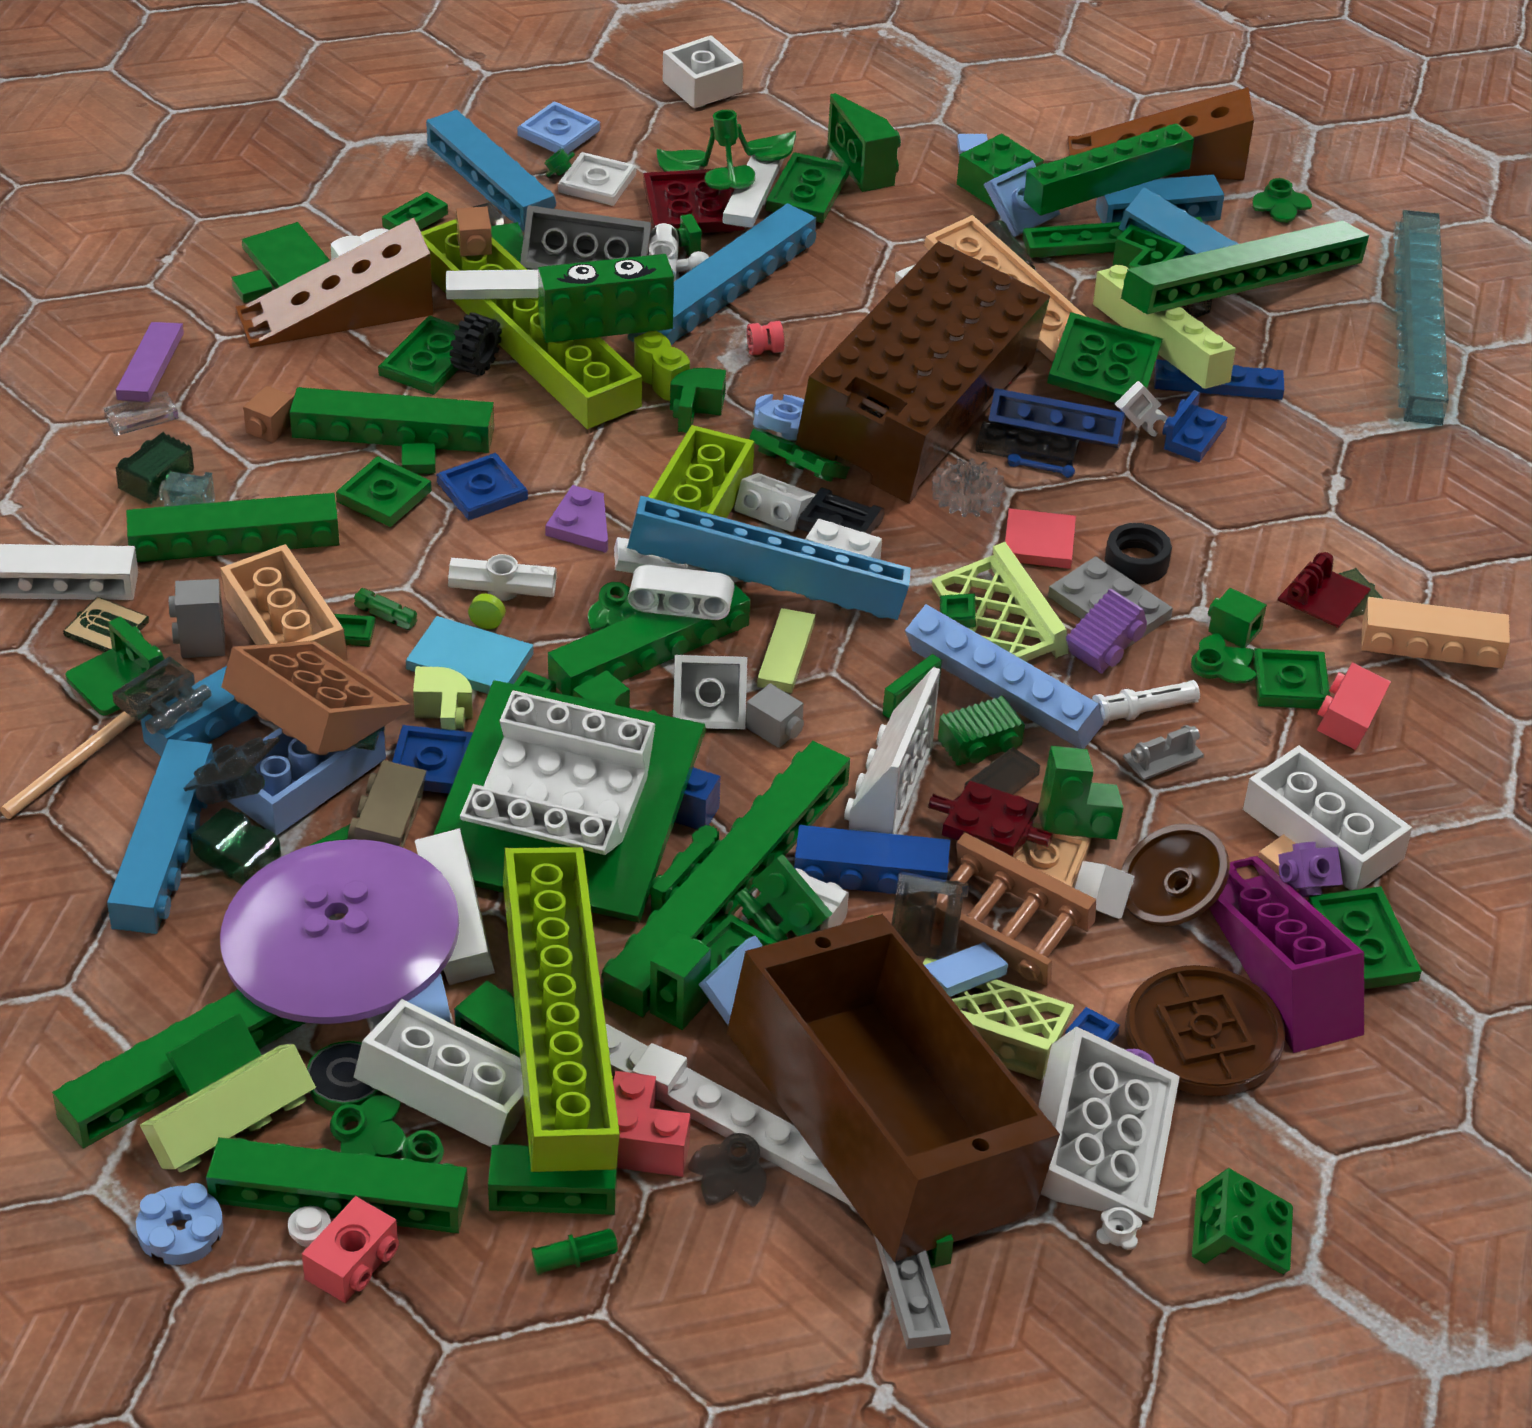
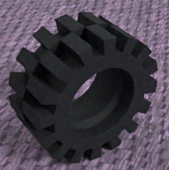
M471 312L469 315L466 314L464 316V321L461 320L459 322V330H455L453 334L456 337L455 340L451 341L450 346H453V349L450 350V356H452L450 361L453 367L479 376L485 374V370L488 371L491 368L490 362L494 363L496 359L494 355L500 349L497 345L501 343L502 337H499V335L502 333V329L499 328L500 323L497 320Z

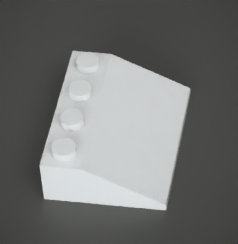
M933 667L895 708L888 724H881L876 741L878 747L877 749H870L866 762L867 772L866 774L860 773L855 788L856 798H849L846 805L844 819L849 820V830L897 834L932 750L940 677L939 668Z
M1075 1027L1051 1045L1038 1107L1060 1133L1041 1195L1056 1202L1098 1211L1114 1207H1124L1131 1210L1141 1220H1152L1180 1076L1079 1027Z

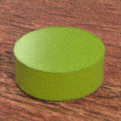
M491 594L477 595L468 609L471 621L476 626L488 630L497 628L506 613L502 601Z

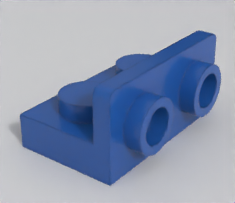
M1193 390L1186 400L1182 399L1180 401L1176 414L1173 417L1169 416L1167 418L1162 434L1166 435L1165 450L1200 462L1226 428L1228 417L1199 407L1200 392Z

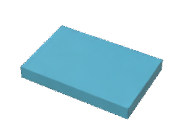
M436 616L407 657L406 669L415 672L416 666L453 669L468 679L473 690L488 694L493 680L511 684L515 683L534 654L533 644Z

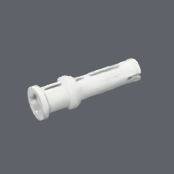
M1191 680L1138 692L1129 688L1122 689L1119 694L1105 697L1102 694L1093 695L1091 700L1099 704L1104 721L1102 726H1105L1112 720L1125 718L1127 721L1135 720L1143 712L1199 702L1198 699H1200V690L1196 681Z

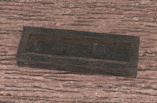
M983 421L976 441L975 451L1007 458L1010 454H1018L1022 459L1064 467L1066 465H1074L1079 440L1062 435H1052L1036 432L1031 429H1021L1005 426L1000 423Z

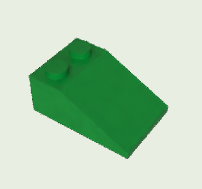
M836 93L830 94L827 141L830 149L840 162L850 164L849 175L862 192L895 186L896 173L899 171L897 151L901 146L899 132L894 130L887 119Z

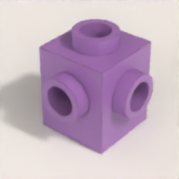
M1303 842L1293 844V851L1278 854L1281 880L1288 883L1295 891H1299L1303 898L1321 895L1322 889L1343 885L1338 847L1316 848L1315 842Z

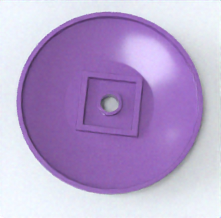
M351 839L323 842L295 850L276 859L258 871L241 887L224 915L220 934L221 953L226 971L236 988L248 1000L269 1013L293 1021L315 1024L358 1021L392 1010L401 999L409 1001L438 977L451 958L459 934L458 907L454 892L442 873L429 861L410 850L397 845L372 840ZM337 913L346 914L345 917L340 920L328 919L330 916Z

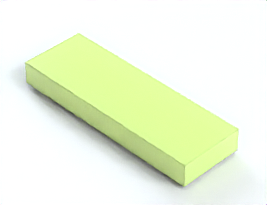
M781 608L757 678V687L764 688L771 683L784 692H793L815 624V614Z

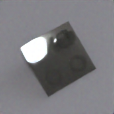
M261 737L248 741L243 746L234 748L232 744L217 749L212 754L213 759L193 773L195 777L183 788L184 791L196 789L197 799L207 805L240 798L241 796L258 794L264 788L265 780L261 774L257 773L255 766L280 741V738L277 737L263 741Z

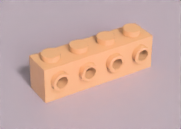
M1368 597L1362 621V651L1503 669L1510 644L1509 615Z

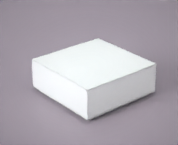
M651 1043L633 1068L632 1073L656 1076V1090L668 1095L686 1069L687 1057Z

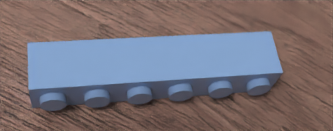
M927 604L924 605L905 629L912 651L924 658L934 654L942 660L941 668L992 698L996 697L998 699L1001 695L1004 696L1014 711L1077 748L1085 749L1104 724L1097 702Z

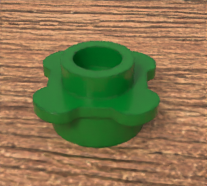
M564 149L555 152L544 163L549 169L545 175L549 177L556 173L560 176L572 166L569 160L575 156L574 152L567 154Z

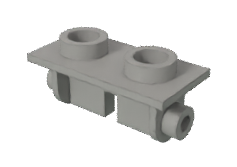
M1184 725L1181 729L1169 733L1166 739L1161 736L1145 743H1137L1131 752L1123 755V758L1142 780H1146L1203 758L1204 754L1195 745L1196 740L1200 738L1198 729L1195 726Z

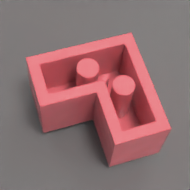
M615 1071L613 1086L620 1133L617 1168L683 1177L690 1145L691 1113L655 1109L656 1076Z

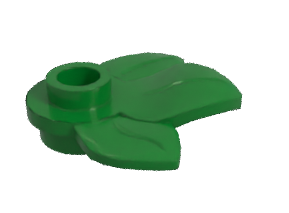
M1275 178L1265 187L1264 192L1255 194L1252 207L1255 211H1270V215L1274 220L1289 223L1295 220L1297 210L1311 209L1312 203L1305 194L1295 192L1290 181L1283 178Z
M609 582L600 589L598 601L588 611L587 618L591 630L603 629L642 612L634 609L629 604L628 594L630 588L621 582ZM611 595H617L621 598H614Z
M1219 633L1204 637L1199 642V650L1193 655L1191 660V668L1194 673L1205 679L1220 678L1230 683L1239 684L1250 682L1257 676V673L1249 668L1254 650L1251 648L1228 647Z
M377 1095L372 1096L361 1105L345 1104L340 1106L334 1112L330 1121L331 1132L334 1138L341 1143L340 1151L353 1154L367 1153L380 1157L394 1156L402 1152L406 1136L403 1130L392 1121L400 1109V1101L389 1096ZM353 1121L359 1123L356 1128L345 1130L348 1123Z

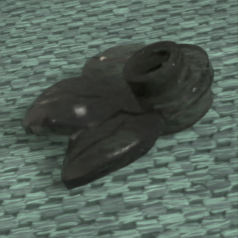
M736 1133L728 1136L721 1144H710L701 1147L694 1153L688 1164V1170L703 1175L701 1189L705 1203L708 1206L723 1201L737 1191L738 1195L747 1204L754 1207L761 1200L767 1185V1175L758 1163L760 1160L759 1145L753 1137L747 1134ZM742 1147L747 1150L741 1157L732 1155V1151L736 1148Z

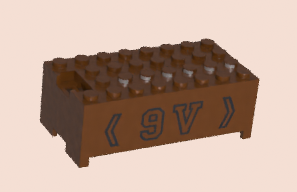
M938 241L809 376L795 445L831 461H837L839 456L873 474L871 479L872 485L910 504L916 497L918 486L992 403L995 388L1004 389L1022 368L1027 370L1032 364L1050 296L978 259L954 249L950 245ZM870 396L890 406V409L888 410L880 406L879 404L867 399V397ZM863 404L883 416L878 418L858 407Z

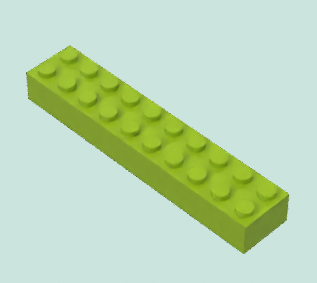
M456 219L421 232L431 255L432 281L445 293L446 271L527 270L493 237H491L492 254L460 257ZM538 298L452 299L468 315L473 312L497 320L500 323L499 328L502 329V333L499 335V337H502L499 345L586 429L642 407V375L601 337L545 343L539 323Z
M583 847L505 848L503 888L531 1172L616 1169L620 1133Z

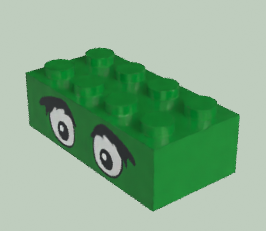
M666 254L538 267L539 323L545 343L673 329L674 275Z

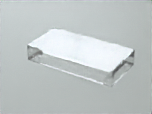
M167 391L153 394L149 402L127 401L103 408L105 419L115 436L179 419L178 410Z

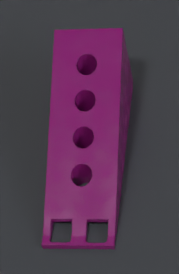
M1258 856L1230 862L1226 886L1222 894L1209 909L1250 980L1273 1000L1280 1011L1285 1025V1040L1292 1052L1297 1053L1363 1036L1364 952L1288 883L1283 882L1280 876ZM1253 865L1260 876L1244 880L1236 868Z

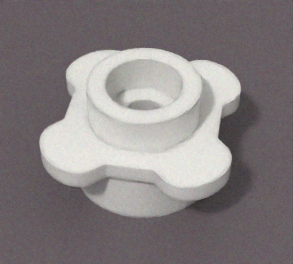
M1124 1207L1104 1210L1101 1214L1102 1228L1097 1230L1096 1233L1097 1240L1102 1244L1111 1243L1115 1246H1122L1125 1250L1134 1249L1138 1243V1239L1135 1237L1136 1232L1142 1227L1141 1219L1131 1210Z

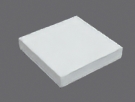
M581 152L559 181L558 192L614 206L635 177L636 165Z

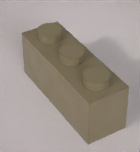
M383 760L378 773L370 774L366 789V795L368 796H361L357 810V817L359 819L352 818L348 831V840H372L404 848L422 801L427 770Z

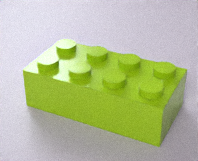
M691 425L650 493L649 498L727 518L736 503L741 479L751 476L753 473L754 441Z

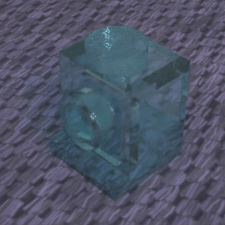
M170 472L167 480H163L160 485V500L164 501V506L213 503L215 494L212 473L205 472L204 476Z

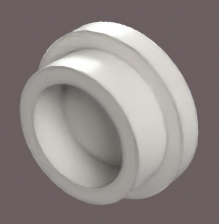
M317 1206L301 1207L289 1217V1234L299 1245L308 1247L331 1223L330 1216L324 1209Z

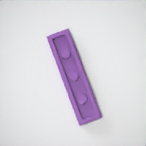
M151 322L116 388L117 400L150 401L184 334L183 323Z

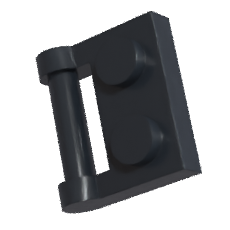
M821 487L798 518V529L810 532L817 520L822 519L871 534L874 528L879 527L885 510L877 505L869 507L833 495L832 490Z

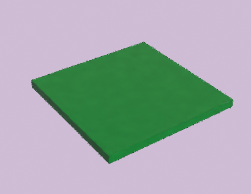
M493 680L433 835L460 828L475 887L504 893L505 848L570 847L460 819V814L472 785L484 786L504 735L500 719L512 690L652 722L655 724V732L648 776L623 842L606 855L583 850L591 912L640 923L650 895L651 884L660 866L706 732L705 724Z

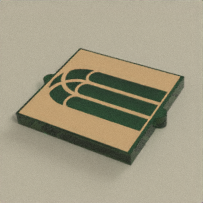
M97 596L83 611L77 612V617L63 630V634L67 638L106 652L112 649L108 622L121 616L132 627L136 626L141 631L149 623V616Z

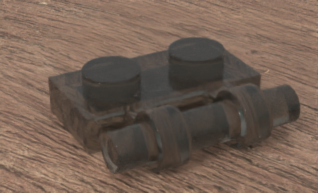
M169 656L112 694L114 704L135 720L140 721L147 715H152L153 717L145 722V726L151 734H155L161 729L168 730L176 725L177 719L187 712L194 713L203 706V702L210 698L212 693L205 684L195 690L191 688L195 685L194 674ZM176 697L178 699V701L172 704L171 706L166 705V703L172 700L173 698Z

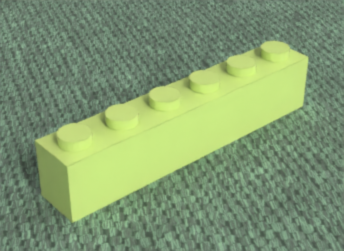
M1114 265L1109 269L1097 271L1093 300L1095 307L1124 328L1163 338L1158 354L1202 388L1207 389L1231 381L1236 348L1225 341L1223 337L1207 328L1201 321L1192 317L1182 307L1147 315L1121 299L1124 279L1128 269L1126 266Z

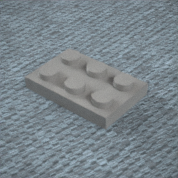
M1096 556L1049 586L1048 597L1080 619H1083L1090 609H1093L1099 599H1102L1103 595L1107 594L1108 589H1113L1144 609L1147 627L1141 638L1171 619L1173 608ZM1131 641L1125 649L1133 645L1135 642Z

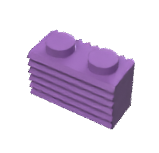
M1108 589L1107 594H1104L1103 598L1099 599L1098 603L1094 605L1093 609H1090L1089 613L1081 619L1080 623L1076 624L1071 633L1067 634L1066 641L1070 653L1089 667L1097 670L1100 674L1109 666H1116L1123 657L1124 649L1131 641L1137 642L1146 631L1147 621L1144 609L1113 589Z

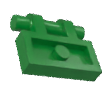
M784 855L776 858L751 881L761 892L757 898L746 887L734 896L743 907L741 912L748 920L753 919L765 935L777 942L789 939L786 935L791 930L797 937L812 933L833 914ZM769 903L783 919L779 925L775 923L764 909Z

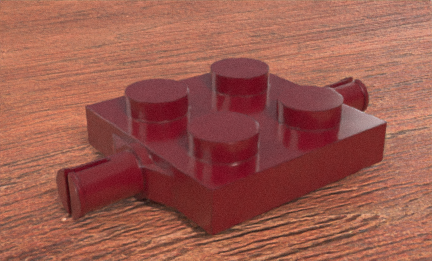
M969 780L962 794L956 799L951 800L933 793L929 800L928 809L948 814L943 823L942 835L955 840H959L965 832L1013 857L1017 849L1027 841L1049 848L1053 838L1052 832L1033 827V821L1038 814L1039 803Z

